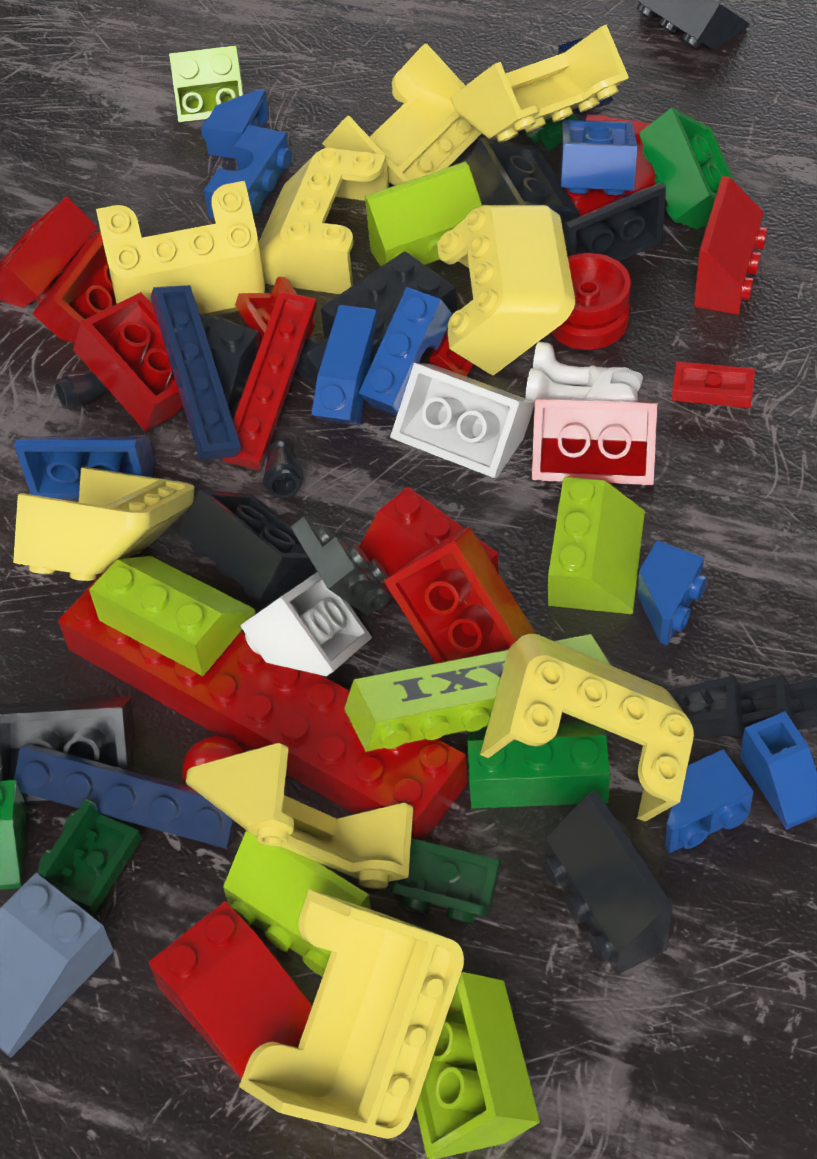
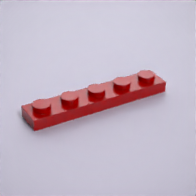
M279 291L233 420L241 449L238 456L222 458L223 462L261 471L267 449L317 309L316 299Z

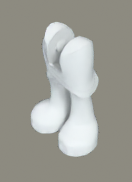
M539 341L535 349L533 368L530 369L525 399L535 402L537 397L638 401L637 392L642 385L643 376L641 373L625 367L606 368L594 365L578 367L562 364L556 360L553 345L548 342Z

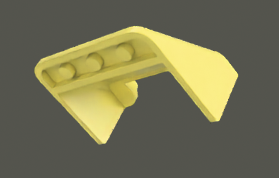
M424 44L393 77V96L404 104L369 137L350 116H347L322 144L326 148L331 147L386 155L388 183L396 186L448 168L482 133L455 111L450 99L465 84L428 44Z
M281 743L198 765L187 771V785L252 835L257 836V841L263 845L280 846L358 879L359 884L366 888H386L388 882L405 879L409 876L413 807L406 803H400L336 819L284 795L288 747Z

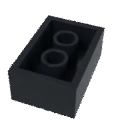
M404 251L321 307L324 338L326 339L330 336L339 305L378 310L370 359L371 366L406 287L441 299L452 314L457 311L456 287Z

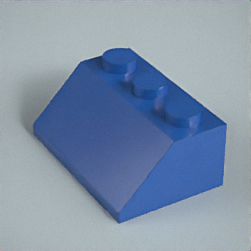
M31 436L15 440L14 444L30 494L49 498L79 499L82 467L153 478L156 463L149 437Z

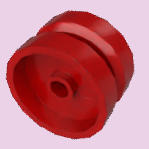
M583 253L569 256L568 262L575 305L568 319L550 333L558 342L571 348L582 350L605 348L617 342L626 333L630 317L629 300L631 296V279L628 270L619 261L602 254Z

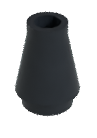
M92 371L63 373L62 378L55 380L58 399L65 409L73 407L77 410L109 391Z
M274 442L267 449L268 457L263 483L273 496L288 498L298 492L303 482V474L291 453L290 446L286 442Z

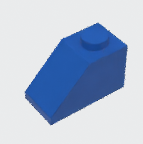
M258 89L214 107L209 118L205 119L202 125V138L206 140L209 155L236 159L234 145L248 125L264 128L269 119L265 90Z

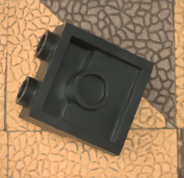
M302 517L291 526L328 590L367 616L373 611L380 610L389 602L393 595L384 582L389 575L375 558L369 561L356 544L350 546L343 538L338 539L324 524L316 526L307 518Z

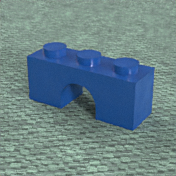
M248 125L234 145L238 171L219 168L203 190L209 218L214 219L212 210V196L220 186L245 181L253 216L259 213L264 199L270 191L274 190L279 176L291 163L292 151L288 148L286 133Z
M406 287L358 393L373 408L397 416L414 363L420 362L423 353L428 347L438 350L448 328V321L453 315L441 299Z

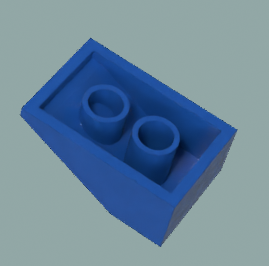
M562 120L561 187H567V190L572 193H587L589 188L604 189V193L611 195L625 194V190H634L637 143L632 122Z

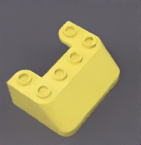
M604 25L565 53L506 74L501 62L496 63L452 95L450 99L455 111L488 139L497 138L498 142L502 143L517 136V131L525 129L526 133L544 126L546 124L545 120L552 117L553 122H558L572 115V109L579 108L580 112H584L599 105L600 100L619 92L617 86L629 77L607 25Z
M331 147L324 148L309 159L284 184L258 242L264 284L274 285L277 277H286L293 288L333 294H342L353 286L350 260L353 234L347 227L325 223V220L335 197L365 201L366 195L389 188L386 155Z
M245 181L220 186L212 196V210L216 224L141 238L137 217L130 208L115 205L96 209L116 303L140 292L152 303L150 296L153 287L190 285L199 313L215 316L238 311L235 303L239 293H264L265 284L258 237Z
M483 205L473 209L462 222L452 230L444 233L437 242L440 260L446 264H454L459 261L469 268L473 300L461 310L453 313L448 321L449 349L492 376L560 326L571 315L575 305V296L561 218L558 213L548 206Z
M82 467L79 502L20 493L18 494L13 563L29 565V570L34 573L49 574L58 570L70 572V578L75 580H95L96 574L104 573L116 559L129 558L141 553V550L150 546L193 504L194 486L183 482Z
M537 634L524 635L509 648L480 755L490 758L514 739L530 746L546 744L556 735L562 712L643 745L638 766V777L644 789L637 819L646 822L680 803L694 732L690 720L666 689Z
M309 889L299 916V931L308 943L332 952L298 1048L277 1042H268L259 1046L248 1060L239 1087L282 1114L381 1138H394L400 1135L411 1122L463 969V951L454 940L374 910Z

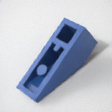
M339 305L317 377L312 416L322 421L360 426L364 398L358 393L369 371L378 310Z

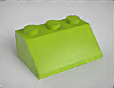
M466 161L366 195L370 251L380 267L404 251L424 265L440 260L437 242L443 234L456 227L473 209L482 206Z
M563 477L548 573V606L633 614L645 510L605 480Z
M152 556L116 559L89 589L99 621L202 676L205 675L241 632L242 628L240 625L255 615L254 608Z
M247 830L223 886L228 904L249 927L253 924L263 930L266 938L278 949L286 952L290 948L302 956L304 963L313 972L322 977L332 951L308 943L299 931V916L308 890L310 889L371 909L369 894L316 861L280 846H268L259 843L257 836L252 835Z
M461 972L416 1105L427 1159H438L505 1144L540 1123L503 980Z

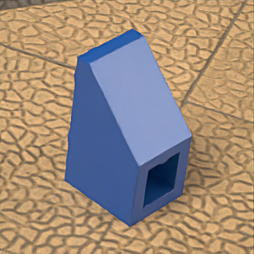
M656 541L639 571L638 598L659 642L668 646L675 631L683 632L691 612V608L688 607L693 599L697 601L701 599L708 578L702 575L704 557Z
M780 713L744 728L740 758L785 829L787 830L817 817V770L808 744L787 713Z
M724 749L687 766L680 803L671 808L667 821L665 848L669 853L682 847L686 849L693 848L702 843L709 834L722 828H735L749 816L753 790Z

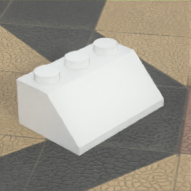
M414 363L390 438L487 476L497 478L523 441L535 402L433 364Z
M318 572L240 625L246 633L245 638L250 648L255 653L261 655L266 663L328 676L372 638L348 602L328 590Z

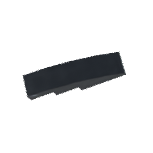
M781 675L740 685L735 676H729L668 690L690 720L694 737L743 736L744 728L783 712L787 713L798 730L817 726V678L789 684L785 676Z

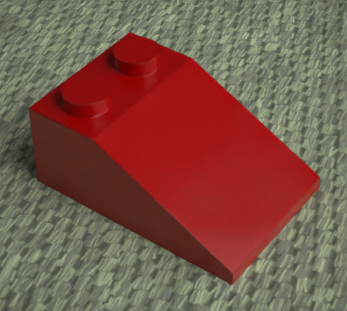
M226 901L148 962L158 988L240 1080H242L250 1056L259 1046L268 1042H277L296 1048L299 1046L312 1005L258 935Z

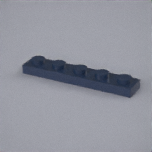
M191 286L153 287L150 296L199 460L238 456L241 446Z
M29 743L20 747L14 780L21 793L79 808L87 798L94 801L99 814L226 849L232 844L236 822L191 787Z

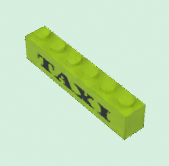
M592 634L554 641L610 665ZM508 650L354 679L344 710L365 751L381 748L393 749L409 742L424 739L436 740L447 734L466 730L474 732L488 726Z

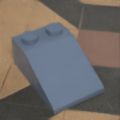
M37 873L0 908V1050L10 1058L114 952L104 926Z

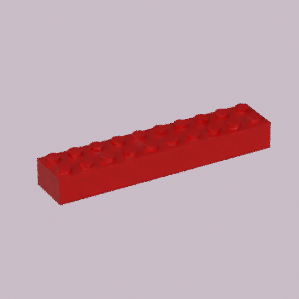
M104 573L94 581L58 620L70 651L217 736L235 740L246 752L276 743L287 746L286 775L354 815L400 803L411 805L413 807L411 838L425 841L468 784L466 754L438 739H424L405 743L393 749L381 748L366 752L344 710L350 691L319 674L266 663L261 655L255 653L250 648L245 634L242 632L236 636L205 675L202 676L99 621L89 589Z

